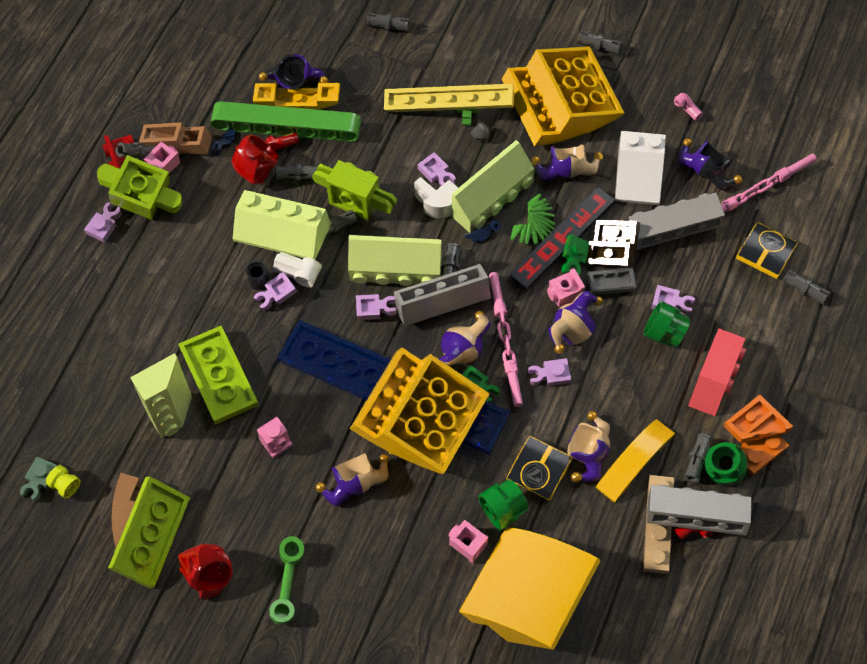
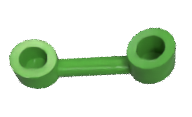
M294 536L285 538L279 547L281 561L285 564L280 598L274 601L269 609L271 620L278 625L290 623L295 615L294 606L289 599L294 567L303 559L304 545L299 538Z

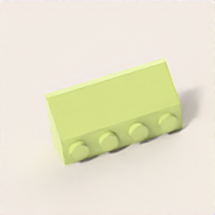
M517 140L452 193V218L469 233L473 232L476 228H481L490 216L497 215L503 205L507 202H512L522 189H527L533 183L534 167Z
M244 190L235 209L233 241L315 260L331 226V221L326 209Z
M349 235V281L359 284L376 282L381 285L396 283L410 286L441 277L442 246L439 239Z
M174 353L130 377L151 422L161 438L172 436L179 428L183 427L192 399L180 363Z

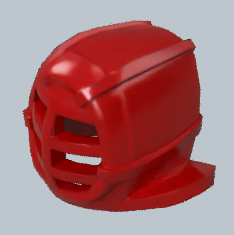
M250 134L244 137L239 146L236 147L232 164L235 171L253 185H262L277 164L279 156L263 139Z
M201 544L178 555L181 567L179 568L180 572L184 575L190 587L199 592V597L202 600H208L217 596L232 577V563L224 549L218 545Z

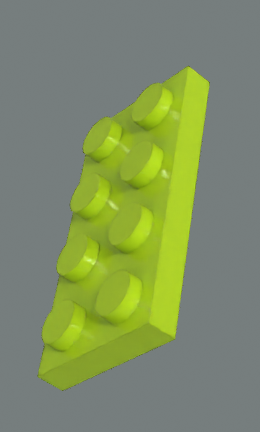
M222 326L178 344L215 425L259 406Z
M150 476L145 477L108 569L145 587L154 588L190 497Z

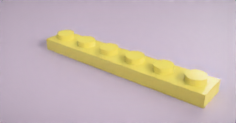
M513 84L385 89L384 111L386 113L514 107Z

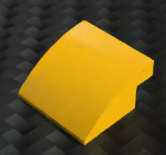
M590 47L537 49L526 67L508 68L502 78L504 84H513L514 106L534 147L562 142L589 133L618 119L624 114Z
M401 347L394 354L350 429L400 458L423 468L444 474L490 393L433 355L429 354L423 360H420Z
M506 527L459 612L472 623L489 626L508 642L554 650L601 560L559 540L531 531Z

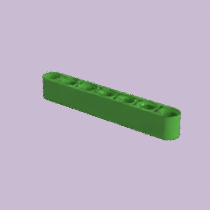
M216 102L210 125L214 129L228 131L231 127L235 132L278 136L296 133L300 138L354 142L359 137L361 117L355 113Z

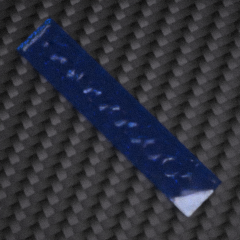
M301 320L296 324L277 357L280 363L366 401L391 361L389 358ZM485 401L462 443L490 455L510 416V411Z

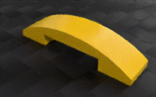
M255 83L253 104L314 110L323 109L338 104L340 83H318V88H297L291 90L278 88L276 83Z
M657 419L654 420L620 455L597 484L596 489L615 503L628 489L634 478L657 452H660L675 433Z

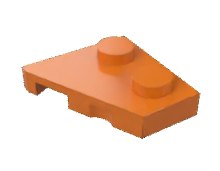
M758 395L724 423V427L740 443L788 433L793 428V425L761 395Z
M780 435L742 443L741 449L744 451L748 461L747 472L753 477L787 450L789 444Z

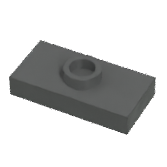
M633 267L587 273L589 290L593 295L636 291Z

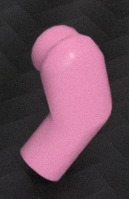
M680 93L675 97V105L682 107L695 121H698L703 116L702 111L694 104L688 94Z

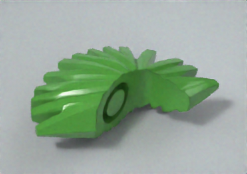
M538 194L528 202V225H514L510 240H513L519 234V243L522 244L524 240V243L527 245L531 237L533 243L537 244V238L544 241L552 233L551 231L554 230L552 226H555V222L549 219L555 216L554 214L547 213L552 210V207H548L550 203L544 204L547 201L545 198L539 200L541 194Z

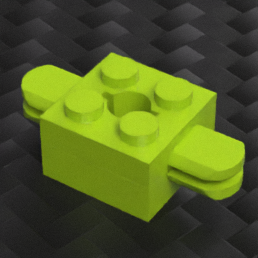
M128 155L121 169L110 164H103L98 168V182L100 185L110 188L108 194L110 203L151 220L157 208L170 213H176L181 209V194L168 188L170 178L169 172Z
M338 160L333 169L320 164L312 175L313 180L317 184L327 188L330 205L347 212L353 210L356 216L367 221L375 209L390 214L397 203V198L393 194L379 189L378 176L371 171H363L349 162L345 163Z

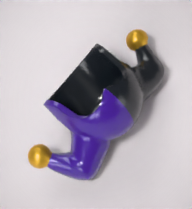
M288 54L276 67L270 68L266 73L262 72L259 74L260 81L264 82L267 79L277 80L281 86L290 90L297 89L307 82L328 83L325 73L322 70L310 67L307 59L299 54Z
M689 138L684 139L683 147L678 157L680 165L694 168L700 177L709 179L722 191L729 189L735 184L742 183L740 175H735L733 179L725 178V171L733 159H728L711 146L709 141L703 143L696 153L689 154L692 140Z

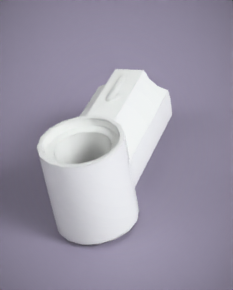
M280 252L276 255L272 268L274 272L280 274L284 272L286 276L294 278L298 284L311 288L322 266L312 258L305 257L302 260Z

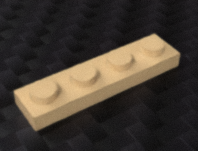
M650 475L648 496L651 485H666L674 488V477ZM647 514L643 571L668 574L672 526L647 523Z

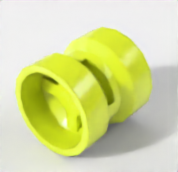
M62 465L56 466L46 478V484L52 489H57L58 494L65 499L71 497L77 491L81 482L77 476L68 474V470Z

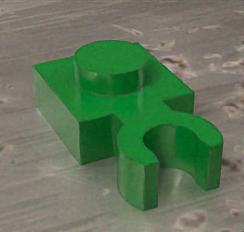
M573 234L567 236L562 257L567 259V262L562 266V273L569 272L571 267L580 275V265L586 263L589 252L588 241Z
M470 365L462 374L488 393L499 395V388L495 385H487L489 378ZM487 397L485 403L491 405L492 399Z

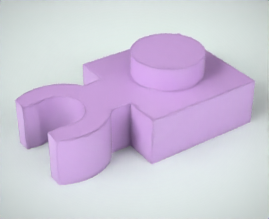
M435 152L417 164L418 170L431 183L436 180L439 181V187L445 184L444 181L450 180L453 184L456 183L455 176L448 172L449 166Z
M107 202L103 207L104 213L101 215L96 212L84 229L85 233L105 243L117 226L114 220L120 218L122 214L121 208L117 207L114 212H110L112 205Z
M282 272L265 284L268 289L266 292H258L254 298L257 302L265 299V302L260 307L263 311H266L272 306L273 301L281 304L298 291L286 274Z
M657 285L651 309H654L662 300L680 309L681 313L691 315L692 308H688L684 304L693 305L695 298L692 296L679 297V290Z
M379 294L357 295V320L380 319V313H385L389 316L396 315V308L387 307L389 304H396L395 297L388 296L383 300H379Z
M567 358L545 361L543 364L544 368L538 366L528 368V374L534 373L538 375L537 378L530 379V385L537 386L542 381H547V386L571 383Z

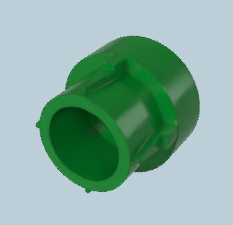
M661 300L650 315L643 336L660 344L664 343L673 348L674 346L677 347L688 330L690 317L681 313L680 309Z
M724 442L709 448L705 458V468L715 483L722 486H733L741 482L746 476L748 461L740 446ZM724 459L733 461V466L728 470L720 468V463Z
M507 479L499 485L496 483L478 494L479 502L485 514L500 531L519 519L518 516L528 511V503L524 494L512 480Z

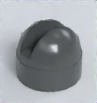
M481 122L471 131L470 135L477 141L483 142L489 136V129Z

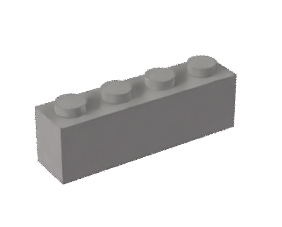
M705 193L698 198L680 200L676 204L669 206H658L654 210L647 212H637L629 216V221L640 222L636 249L639 250L724 226L725 215L717 193Z
M481 264L394 291L397 313L404 326L491 298L489 278Z
M651 485L648 496L647 523L747 535L751 524V497L741 494L730 495L716 491L705 492L691 488L680 489L666 485Z

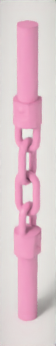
M812 153L793 165L780 169L769 179L762 180L745 192L723 201L721 204L723 212H730L756 194L768 190L778 182L782 183L789 179L794 173L816 162V156ZM766 183L767 186L760 190L759 186Z
M493 272L489 274L494 299L495 317H499V323L497 324L498 335L503 341L505 348L503 352L504 367L509 379L514 407H520L523 405L517 376L518 367L515 353L510 349V326L504 317L507 315V310L502 298L498 273ZM506 326L508 336L504 335L503 337L501 327L504 328ZM510 354H511V355H512V360H508V361H507L506 356L509 357Z

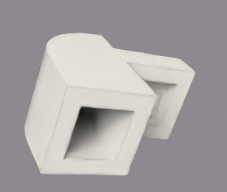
M421 177L414 182L415 197L424 204V213L426 215L439 219L452 215V193L458 189L456 185L448 180L438 190H435Z

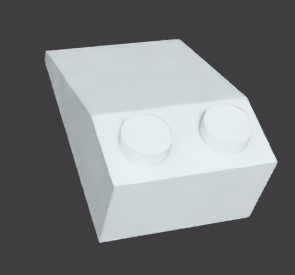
M621 131L615 201L650 205L660 204L666 135Z

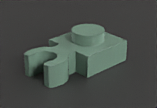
M36 457L25 475V479L29 483L21 488L20 495L25 498L28 492L34 491L31 499L36 503L41 496V487L49 488L46 484L48 474L58 465Z

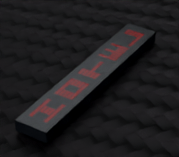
M597 187L510 273L509 278L527 291L563 255L567 236L573 234L580 238L614 204L615 199Z

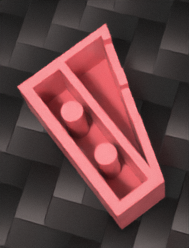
M718 329L688 405L689 407L713 416L716 415L724 392L729 394L734 380L730 379V377L735 378L739 370L740 364L736 363V361L742 362L746 349L742 347L745 338Z

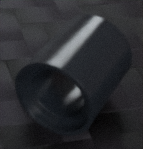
M258 261L250 263L246 268L249 285L254 290H263L266 288L265 284L269 282L266 266ZM257 274H261V275H262V276H260V277H258V278H255V277H254V276L257 275Z

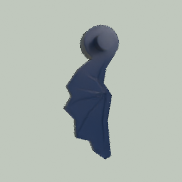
M231 127L222 135V140L214 142L212 145L213 154H221L222 147L229 146L235 141L236 132Z
M492 220L484 229L478 228L464 236L473 242L478 240L482 242L489 237L491 230L498 231L501 224L499 221Z

